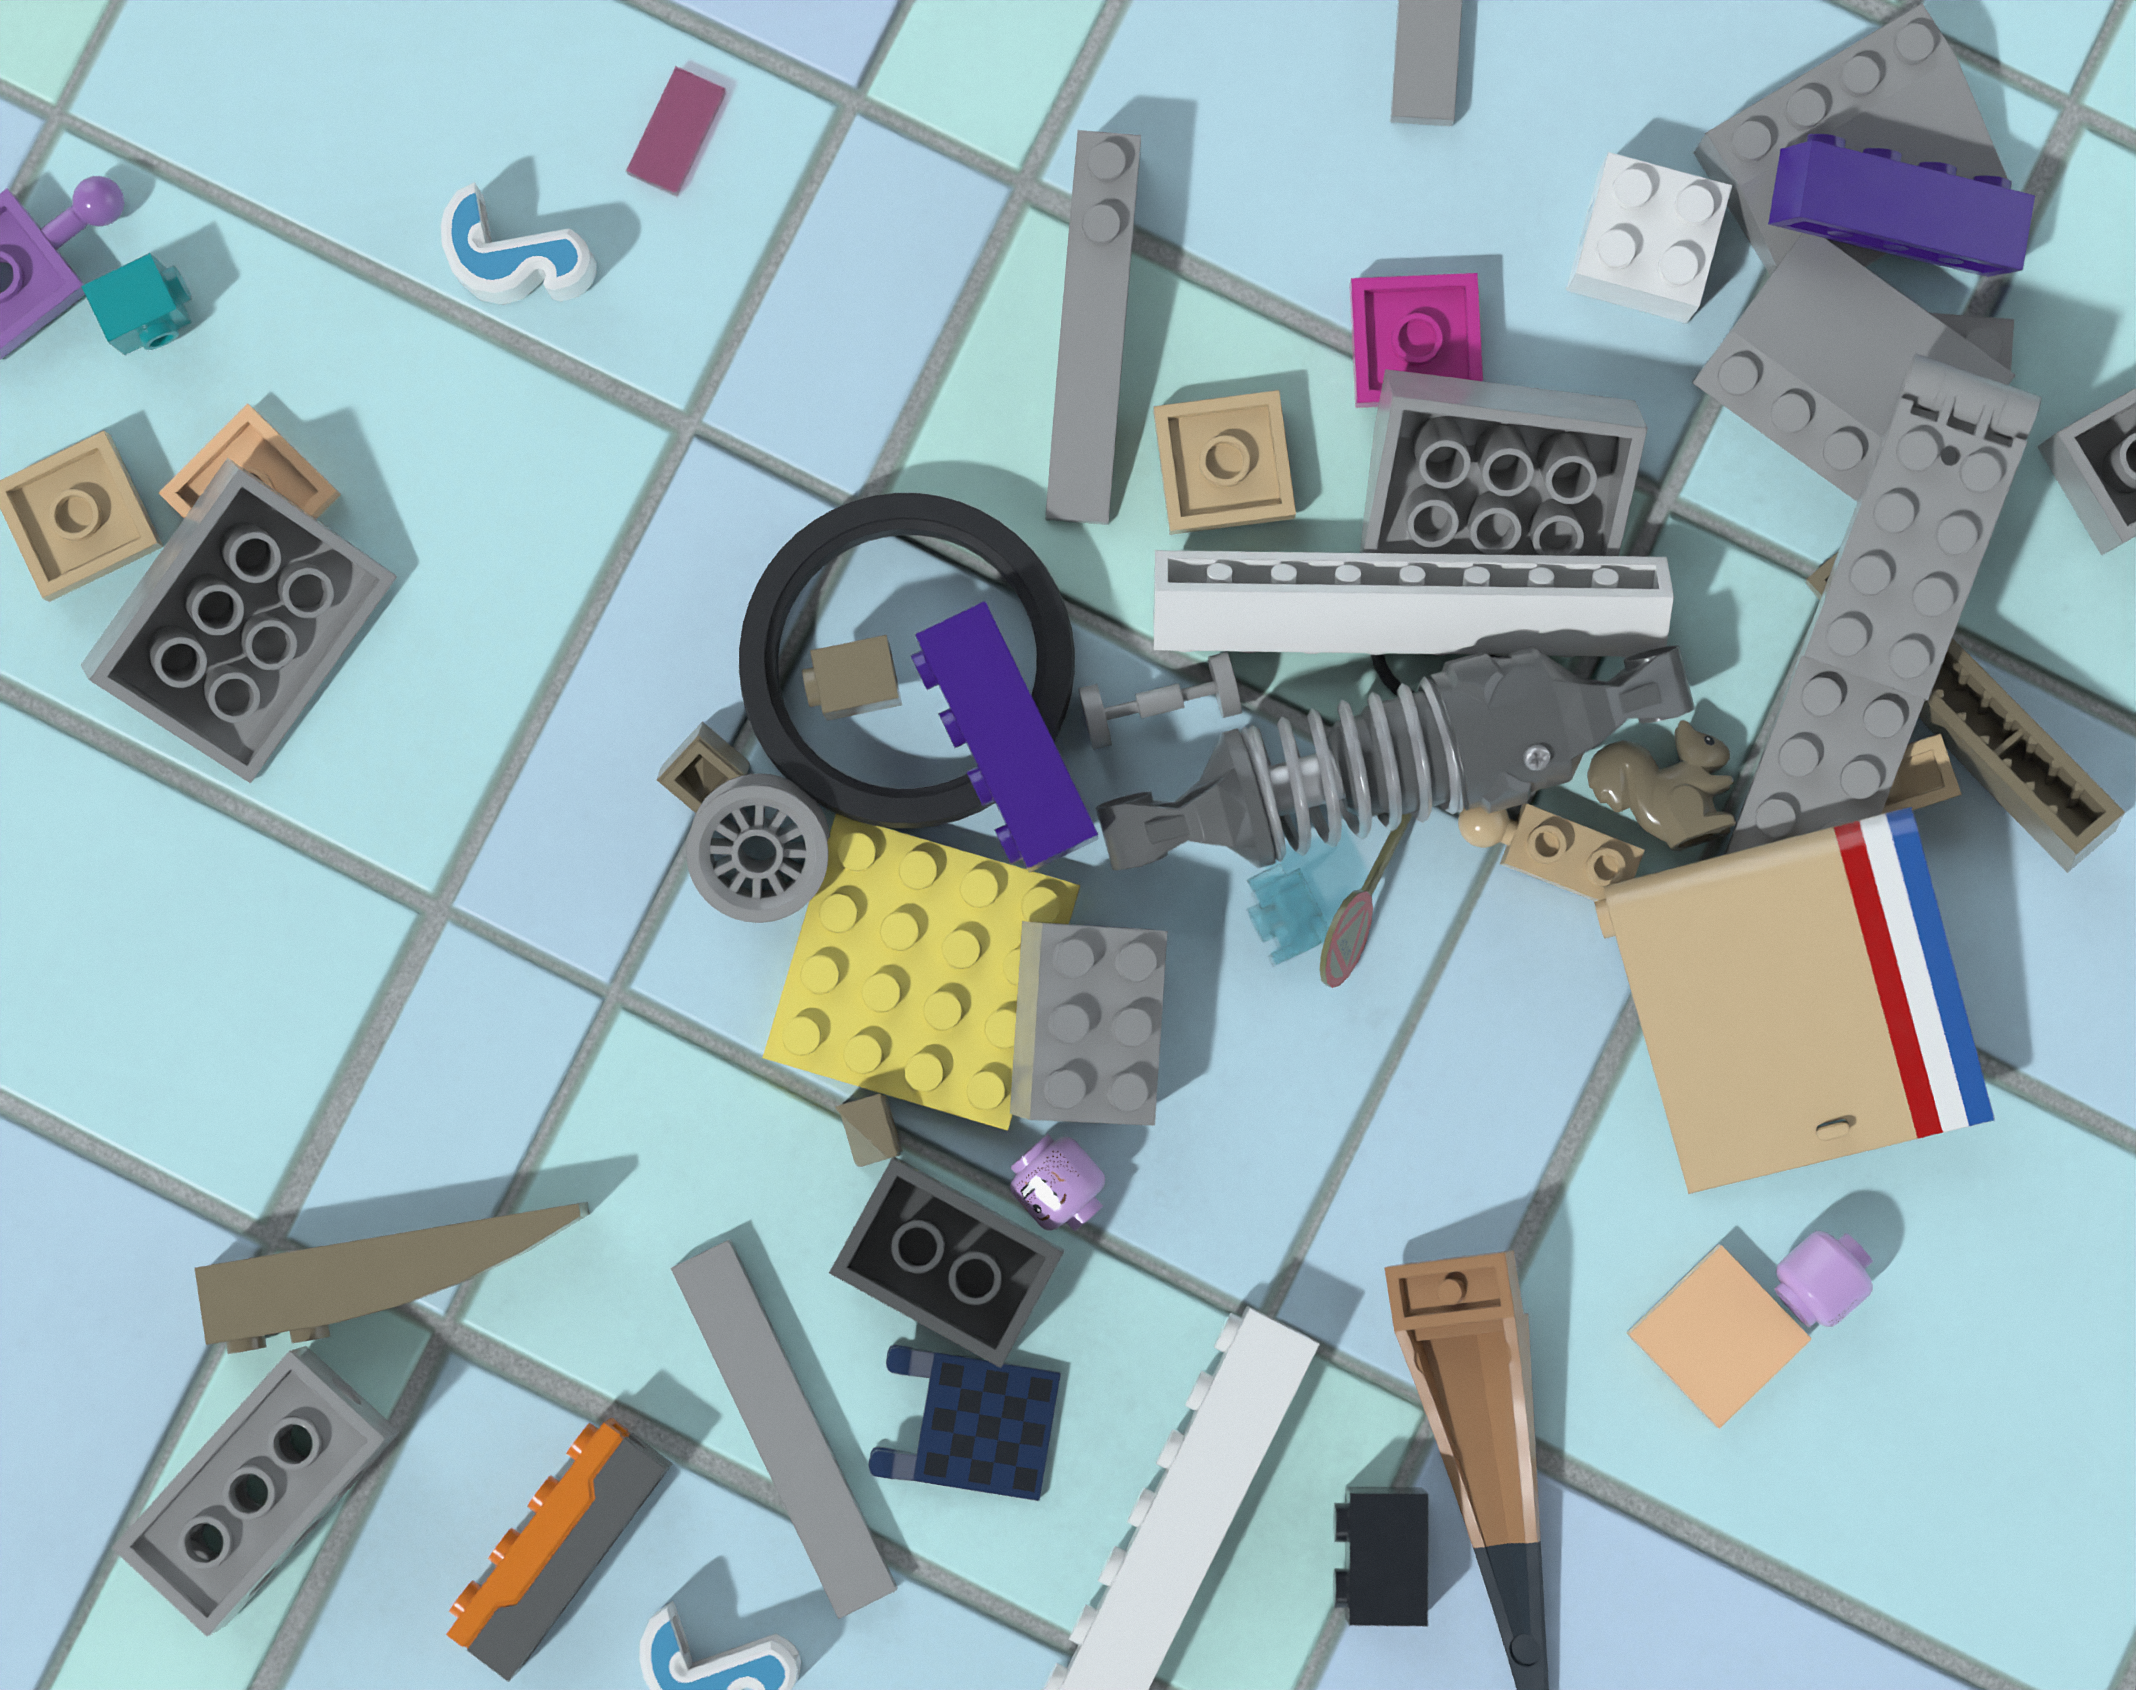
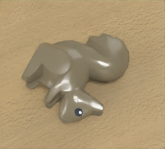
M1681 720L1675 729V742L1679 763L1659 769L1647 749L1638 743L1621 740L1610 743L1597 751L1591 759L1587 772L1589 788L1593 789L1599 803H1607L1614 812H1622L1630 808L1637 822L1646 832L1665 841L1671 850L1678 851L1726 836L1731 833L1730 827L1736 825L1732 814L1717 812L1713 804L1714 796L1730 790V785L1734 783L1732 776L1710 775L1727 764L1730 759V751L1722 741L1713 736L1695 731L1689 722Z

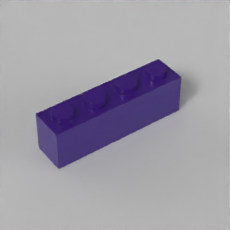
M1810 134L1807 136L1806 142L1780 149L1768 225L1985 277L2023 271L2035 195L2012 190L2011 180L1990 175L1975 176L1973 180L1956 176L1957 167L1941 162H1921L1918 166L1901 162L1902 154L1891 149L1866 148L1863 152L1845 148L1846 140L1844 138L1829 134Z
M986 601L916 633L915 637L921 651L910 655L926 690L939 686L949 708L938 713L954 748L966 743L975 760L977 767L966 771L982 806L994 801L1004 820L1005 825L994 831L1010 864L1012 865L1023 860L1030 873L1098 840L1099 834Z

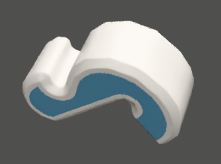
M475 182L457 190L444 209L441 222L442 247L453 274L479 300L503 305L522 300L544 281L543 284L552 299L565 301L584 294L593 284L597 272L594 256L586 242L570 228L492 242L485 200Z
M673 1601L652 1616L640 1641V1664L644 1680L650 1690H742L746 1687L752 1690H792L800 1673L801 1659L798 1650L790 1641L776 1633L693 1662Z

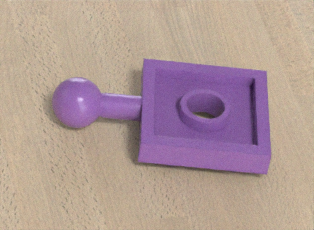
M91 176L82 180L74 190L73 205L43 228L39 227L9 189L6 188L0 193V263H9L14 274L11 285L0 293V360L85 295L81 287L84 283L57 249L86 228L88 224L98 227L107 226L120 217L124 208V196L120 187L113 180L104 176Z

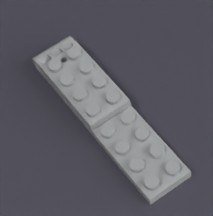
M1916 353L1914 354L1904 376L1888 423L1724 855L1882 813L1924 701L1928 700L2026 447V439L2037 416L2041 396ZM1947 446L1952 447L1956 451V459L1950 465H1946L1941 460V452Z

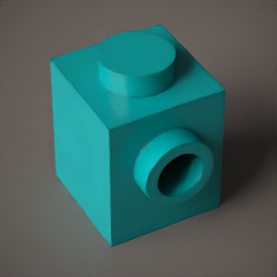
M151 253L81 286L107 342L123 355H127L141 347H144L145 350L163 347L179 336L178 329L192 323L184 306V303L192 300V297L183 277L174 265L166 269Z

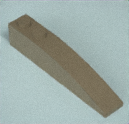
M1838 552L1806 579L1807 586L1819 600H1821ZM1952 638L1929 699L1924 701L1919 718L1934 735L1941 733L1945 747L2068 873L2116 832L2125 811Z
M588 1202L195 1267L205 1344L226 1342L227 1353L232 1354L266 1348L265 1335L290 1331L291 1343L330 1337L329 1324L414 1302L469 1281L534 1249L590 1215Z

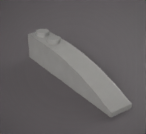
M1078 130L1046 520L1108 525L1141 135Z

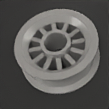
M747 774L733 778L714 789L705 798L696 812L686 847V860L690 877L700 895L716 910L731 918L753 923L783 919L803 908L814 897L824 880L828 865L827 841L830 837L828 823L819 804L786 778L772 774ZM755 805L754 818L749 817L745 809L746 806ZM765 806L777 809L771 819L765 817ZM732 812L738 825L725 817ZM788 815L794 823L781 828V823ZM714 831H717L727 838H712ZM803 835L805 842H791L790 840ZM751 836H763L774 844L776 853L768 859L756 860L744 852L741 843ZM713 854H727V856L715 861ZM791 858H805V861L801 865ZM736 868L737 872L732 880L724 875V873ZM779 870L792 879L785 883ZM746 877L753 879L752 889L741 886ZM764 878H768L773 889L762 890Z

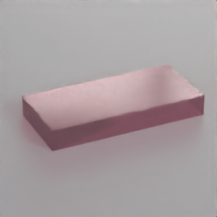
M675 66L626 169L627 174L677 197L727 93L726 89Z

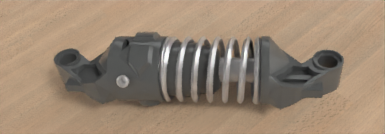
M1674 645L1657 648L1627 657L1623 660L1625 668L1609 681L1579 678L1534 646L1508 653L1506 656L1492 658L1488 654L1480 652L1444 663L1441 672L1432 674L1428 678L1424 677L1421 680L1418 692L1412 693L1410 687L1401 683L1397 690V698L1381 701L1380 695L1372 691L1367 699L1368 706H1365L1360 715L1353 716L1350 704L1341 700L1337 707L1340 720L1334 723L1327 737L1320 712L1311 708L1307 717L1316 749L1315 754L1304 757L1300 756L1290 721L1281 716L1277 726L1286 762L1272 766L1259 728L1251 725L1249 729L1244 727L1241 733L1238 728L1223 732L1200 780L1175 802L1153 800L1151 792H1141L1119 797L1096 807L1112 870L1130 869L1155 862L1166 857L1170 850L1187 841L1226 846L1257 868H1262L1275 864V860L1279 862L1283 860L1286 854L1284 835L1296 853L1302 856L1307 854L1311 847L1310 819L1319 837L1325 844L1333 848L1337 846L1341 839V814L1354 835L1364 839L1371 830L1372 817L1377 816L1378 820L1386 828L1394 831L1398 828L1402 815L1410 813L1415 819L1423 823L1429 818L1432 807L1438 805L1453 815L1457 811H1463L1464 808L1467 811L1481 807L1490 814L1526 804L1531 792L1570 782L1584 753L1597 746L1627 719L1638 718L1639 723H1652L1676 718L1695 710L1680 646ZM1319 805H1327L1329 827ZM1296 812L1298 833L1291 820L1290 813Z

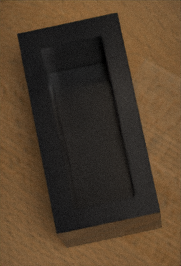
M1345 1487V1503H1334L1333 1510L1334 1542H1345V1568H1334L1333 1571L1334 1608H1345V1618L1350 1626H1428V1493L1423 1487Z

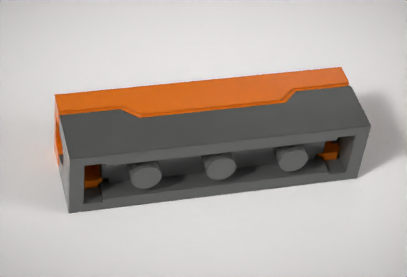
M612 1417L603 1422L599 1429L591 1423L583 1429L566 1453L575 1460L560 1481L552 1475L546 1479L527 1505L528 1508L536 1513L521 1534L514 1528H510L488 1557V1560L494 1563L496 1568L482 1586L472 1580L449 1610V1613L455 1616L457 1620L446 1635L461 1647L465 1646L469 1653L507 1682L521 1670L673 1464L634 1433L630 1434L626 1427Z

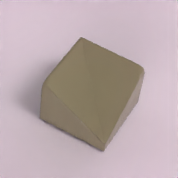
M702 721L660 768L657 781L696 813L705 798L719 785L733 778L747 775L750 763Z
M876 1094L835 1107L841 1114L852 1156L857 1166L863 1167L901 1155L900 1152H903L887 1096Z

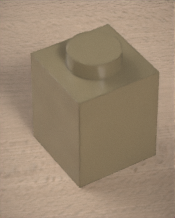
M887 635L810 650L813 667L802 669L809 707L821 705L822 713L827 721L902 706Z

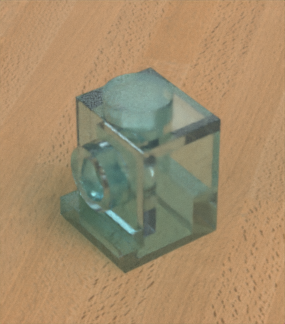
M1278 864L1247 880L1252 890L1251 895L1255 901V905L1246 909L1249 918L1262 943L1273 939L1278 949L1267 956L1272 967L1278 966L1324 943L1329 926L1301 868L1286 874L1282 865Z

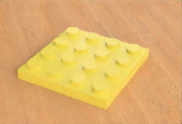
M836 814L830 831V837L827 841L828 865L826 874L819 890L809 901L762 1058L1008 1131L1013 1114H1010L1022 921L1069 924L1080 885L1034 871L1029 873L1027 869L888 828L854 821Z

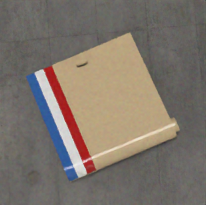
M1911 807L1604 886L1606 899L1595 901L1596 913L1604 939L1616 936L1688 1194L1995 1120ZM1844 1119V1121L1817 1127L1823 1123Z

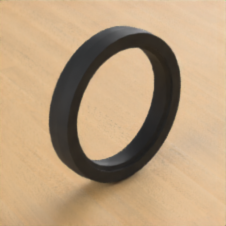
M891 493L852 501L827 512L796 533L780 549L759 579L748 603L739 645V678L746 713L753 731L767 756L786 779L792 781L819 805L848 819L873 826L917 829L939 826L964 819L983 811L995 804V802L993 801L982 806L967 774L946 783L916 789H895L865 783L833 768L805 743L792 723L784 704L780 688L778 661L780 641L786 619L795 600L809 580L838 555L855 546L883 537L898 535L933 537L964 547L980 556L1008 581L1021 600L1031 622L1037 651L1035 682L1031 696L1053 741L1058 736L1066 717L1072 695L1075 674V648L1067 608L1055 581L1036 553L1017 534L999 520L960 501L922 493Z

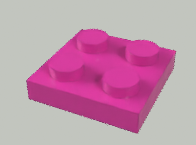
M1478 273L1351 278L1349 288L1355 408L1378 407L1385 369L1483 381Z

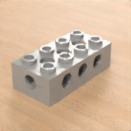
M307 1346L290 1350L112 1546V1549L208 1637L227 1626L399 1435L400 1431ZM295 1425H300L307 1429L312 1437L313 1446L308 1457L296 1452L292 1446L291 1432ZM251 1474L262 1478L267 1485L268 1498L265 1505L256 1503L248 1493L247 1481ZM207 1523L217 1527L223 1536L224 1543L221 1553H216L209 1549L204 1541L203 1532Z

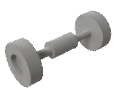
M1224 652L1208 656L1212 682L1180 689L1179 683L1137 693L1135 694V701L1107 708L1103 707L1097 684L1078 688L1093 750L1112 746L1107 720L1140 713L1142 719L1185 708L1184 701L1215 694L1222 718L1242 714L1239 692L1228 653Z

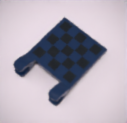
M896 1344L891 1345L886 1358L888 1371L894 1374L929 1378L917 1453L879 1446L874 1447L870 1452L868 1464L870 1473L881 1478L916 1481L1040 1501L1061 1373L1003 1363L1000 1368L987 1360Z

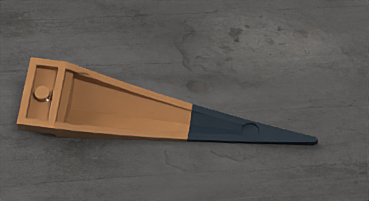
M1514 1250L1384 1267L1394 1332L1415 1383L1454 1490L1495 1615L1516 1689L1549 1690L1528 1313L1523 1311Z

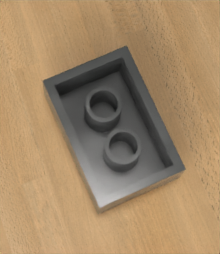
M894 1157L890 1160L829 1274L1001 1368L1063 1255L1064 1249L899 1158Z

